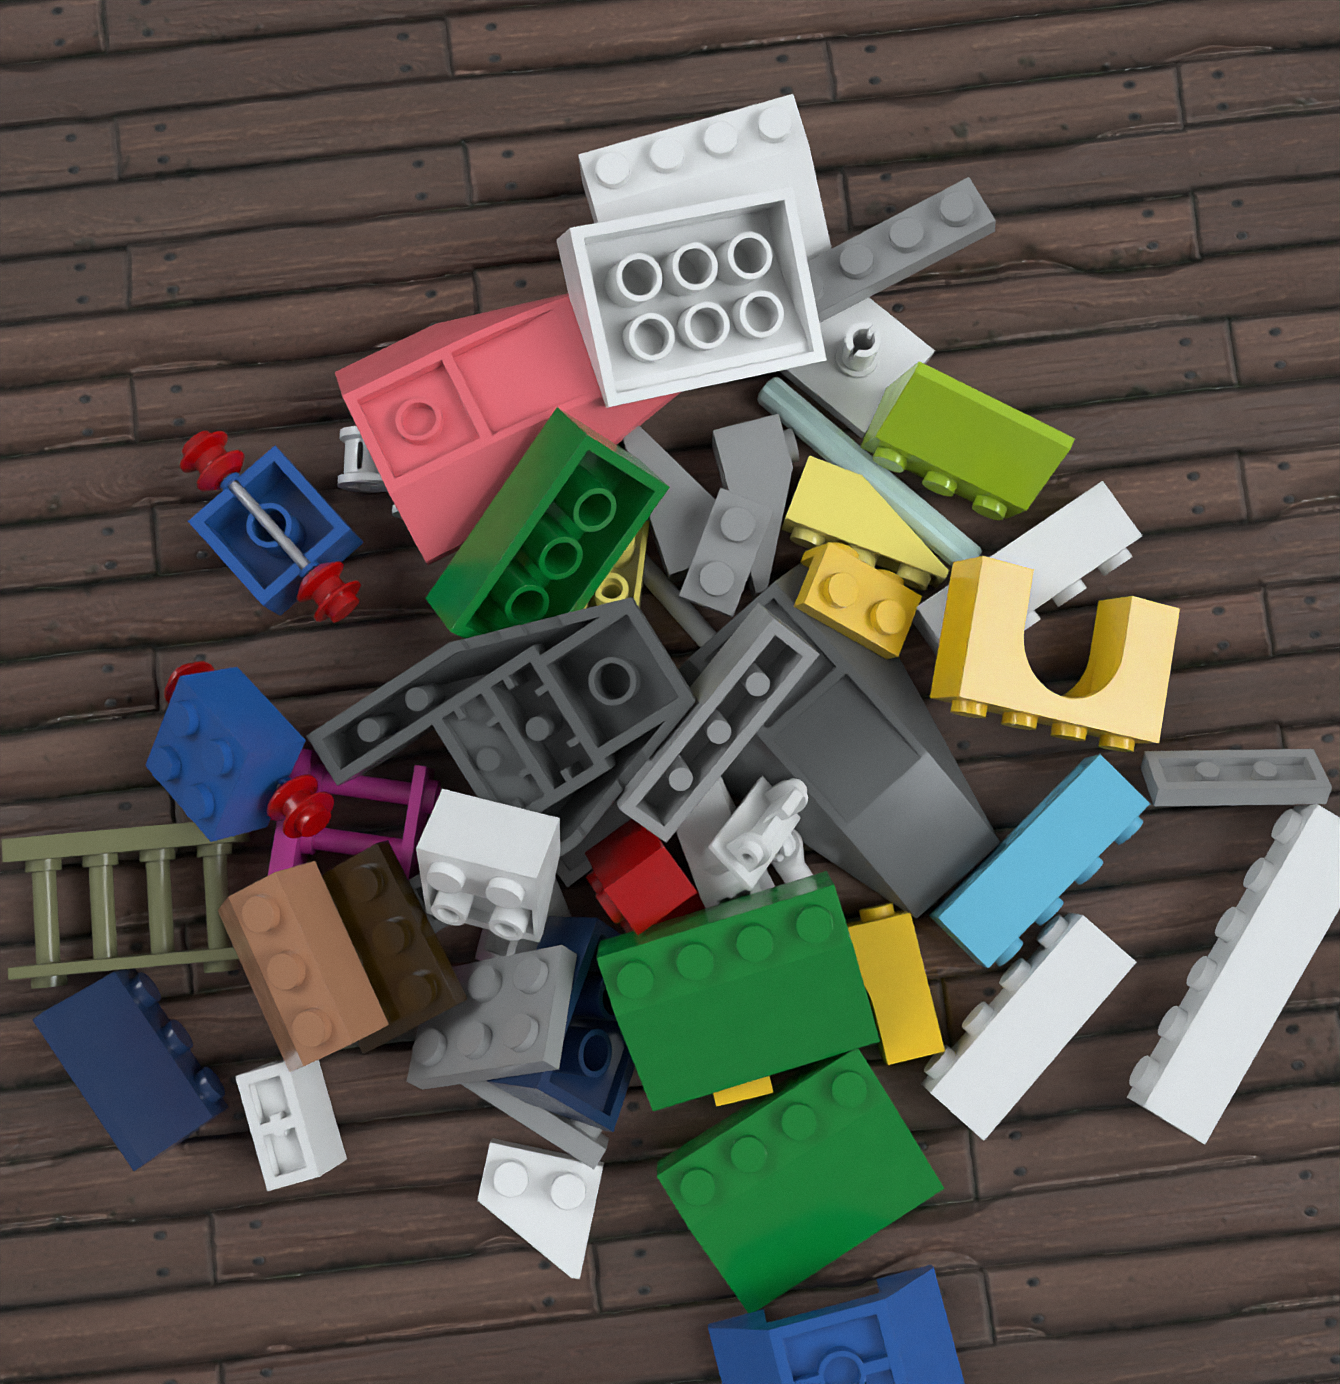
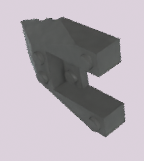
M633 597L449 642L308 734L307 738L338 786L366 774L435 729L478 798L560 818V856L581 843L625 789V786L696 703L697 699ZM420 873L411 878L409 882L434 932L437 933L450 925L438 920L434 915L426 913Z

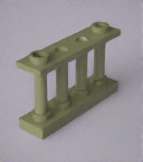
M194 822L1 839L3 863L25 862V873H32L36 963L8 968V980L31 978V989L68 985V974L198 962H203L204 973L240 969L238 955L218 913V909L229 897L227 855L232 854V843L250 842L249 832L210 842ZM196 847L197 857H203L208 948L175 951L170 860L176 859L175 848ZM139 852L140 862H146L151 953L118 956L113 865H119L118 854ZM82 857V867H89L93 958L61 961L56 870H62V859Z

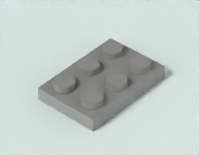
M563 945L452 967L468 999L418 1025L406 1082L423 1090L559 1070L577 954Z

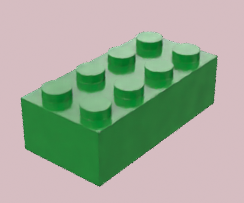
M557 407L425 599L448 630L464 639L582 610L670 487L638 458Z

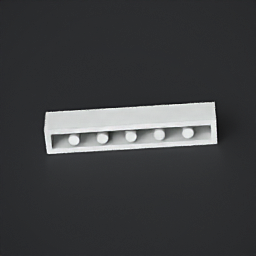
M1318 804L1294 806L1293 810H1286L1277 820L1271 833L1272 838L1275 839L1265 858H1259L1248 870L1243 882V886L1247 889L1237 907L1229 908L1219 920L1215 930V935L1219 938L1208 957H1201L1192 967L1187 978V985L1190 988L1179 1007L1173 1006L1163 1017L1158 1029V1035L1161 1038L1150 1057L1146 1055L1140 1059L1131 1073L1129 1084L1132 1086V1089L1127 1096L1128 1099L1203 1144H1206L1340 909V817Z

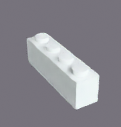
M1101 481L990 558L1034 569L1024 628L1026 630L1040 620V617L1035 612V609L1051 598L1058 607L1087 588L1081 580L1083 576L1097 567L1105 576L1133 557L1126 547L1141 538L1142 535L1105 483ZM949 585L918 605L912 621L936 656Z
M1068 913L1064 918L1061 915H1057L1051 919L1037 936L1036 940L1041 944L1027 961L1020 958L1007 969L999 981V984L1004 987L989 1005L985 1001L977 1005L962 1024V1028L966 1031L952 1048L945 1045L944 1052L934 1054L924 1068V1072L928 1076L921 1084L983 1141L1136 964L1134 959L1084 915Z

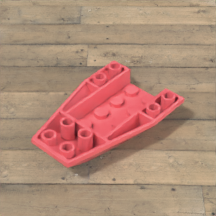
M568 293L434 324L335 372L342 397L389 495L427 565L460 549L557 407L617 445L638 425H642L681 393L678 392L606 408Z

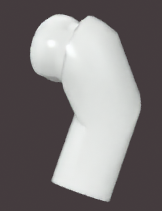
M793 829L771 861L785 883L813 875L805 863L802 837Z

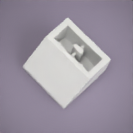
M442 789L416 847L426 913L434 915L438 920L446 924L462 925L466 923L489 929L497 936L507 940H520L523 938L540 943L560 856V818Z

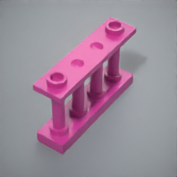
M302 749L291 772V778L310 774L318 781L317 792H328L335 795L408 805L403 839L324 828L318 834L311 837L292 839L283 833L284 820L277 821L268 876L274 872L307 863L308 854L314 855L316 850L357 855L378 842L389 840L408 880H410L419 872L416 847L426 827L427 816L432 813L441 793V782L433 780L435 769L415 765L412 783L361 775L356 779L337 786L317 752Z

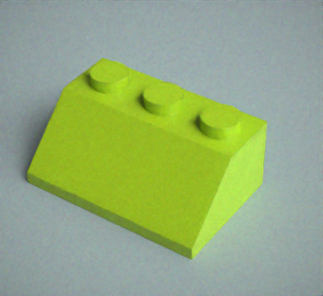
M919 361L886 388L860 448L873 453V461L881 467L894 472H903L904 469L924 478L922 484L927 489L944 496H953L955 493L973 502L972 509L978 514L993 520H1003V518L1007 519L1027 511L1070 451L1075 438Z

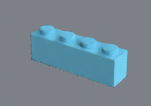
M1101 754L1085 757L929 916L976 964L989 968L994 962L998 966L1004 965L1022 947L1023 941L1019 937L1034 921L1040 926L1052 918L1064 903L1059 896L1074 881L1081 885L1100 869L1103 860L1099 855L1113 841L1120 845L1141 827L1143 820L1139 815L1150 803Z

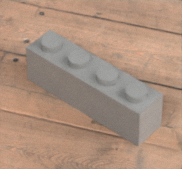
M757 603L691 685L690 689L697 699L696 703L617 797L616 802L619 810L667 843L820 654L803 637L760 603Z

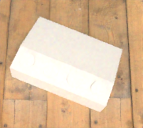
M793 94L578 154L582 183L594 223L793 186L807 261L831 249L811 151Z
M793 186L572 227L557 239L569 299L606 408L827 360Z

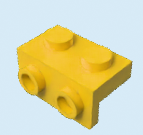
M828 542L805 551L801 564L808 567L809 570L793 607L885 659L899 657L915 616L916 607L919 605L922 596L905 587V582L899 575L887 570L875 569L859 560V554L845 544Z

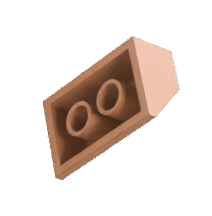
M315 861L274 872L229 896L220 906L218 913L289 1072L313 1063L389 1025Z

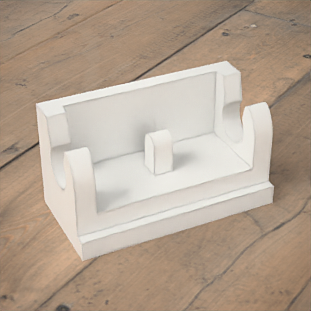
M276 1060L235 1076L267 1191L320 1177L347 1160L319 1060L289 1072L284 1060L279 1062Z

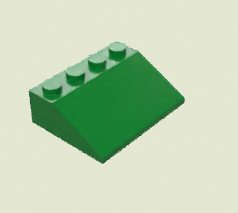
M827 871L654 924L640 935H637L635 931H631L599 942L597 953L599 968L616 1020L653 1111L880 1042L835 885Z
M858 1048L810 1063L774 1086L773 1093L757 1097L657 1162V1178L691 1233L748 1313L755 1312L945 1189Z

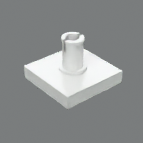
M870 298L820 323L826 361L780 370L783 375L860 438L866 435L886 388L917 362L920 361L926 364L935 351Z

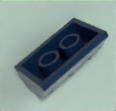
M548 916L540 943L538 942L536 950L563 945L577 954L559 1070L487 1080V1082L527 1104L604 1131L614 1132L635 1065L616 1020L597 961V953L600 941L621 934L598 918Z
M135 968L115 971L32 1019L133 1171L171 1150L229 1108L222 1098L225 1095V1089L218 1076L210 1068L201 1067L190 1050L193 1047V1042L189 1033L177 1020L172 1019L170 1021L158 1003L161 1000V994L157 986L148 975L143 972L138 973Z

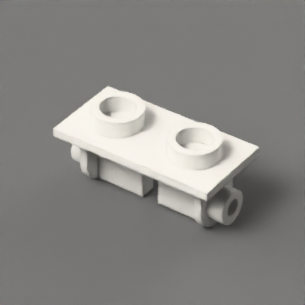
M763 776L760 777L708 846L748 891L754 888L801 819L797 813L802 811L808 803L806 785L799 779L791 778L783 780L772 787Z

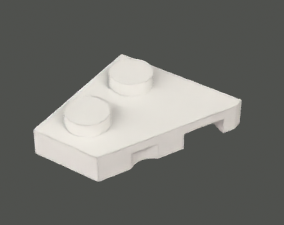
M492 1138L489 1144L477 1201L568 1276L580 1279L604 1162L599 1161L593 1170L572 1155Z

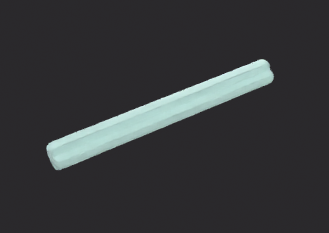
M773 377L763 386L757 399L761 406L772 415L779 414L781 423L787 428L792 429L794 434L826 461L863 475L922 542L950 566L953 565V562L981 555V548L892 472L875 463L872 459L873 456L860 448V445L779 377Z

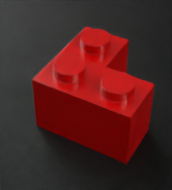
M632 818L585 852L593 868V871L586 878L597 893L595 895L612 921L616 925L620 922L626 933L635 931L637 935H640L654 924L706 908L698 891L659 837Z

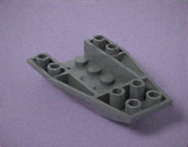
M800 563L771 584L689 657L678 670L690 688L757 603H760L803 637L820 654L721 775V778L728 792L743 801L757 780L762 776L772 787L783 780L791 778L801 780L807 787L808 803L802 811L797 813L801 819L794 829L801 835L803 843L903 911L910 912L911 916L917 919L994 849L1000 841L900 658L885 659L793 607L809 570L808 567Z

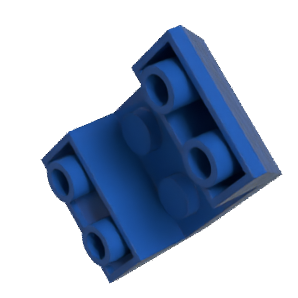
M932 1264L878 1278L876 1281L879 1293L768 1323L764 1309L708 1324L722 1384L965 1383Z

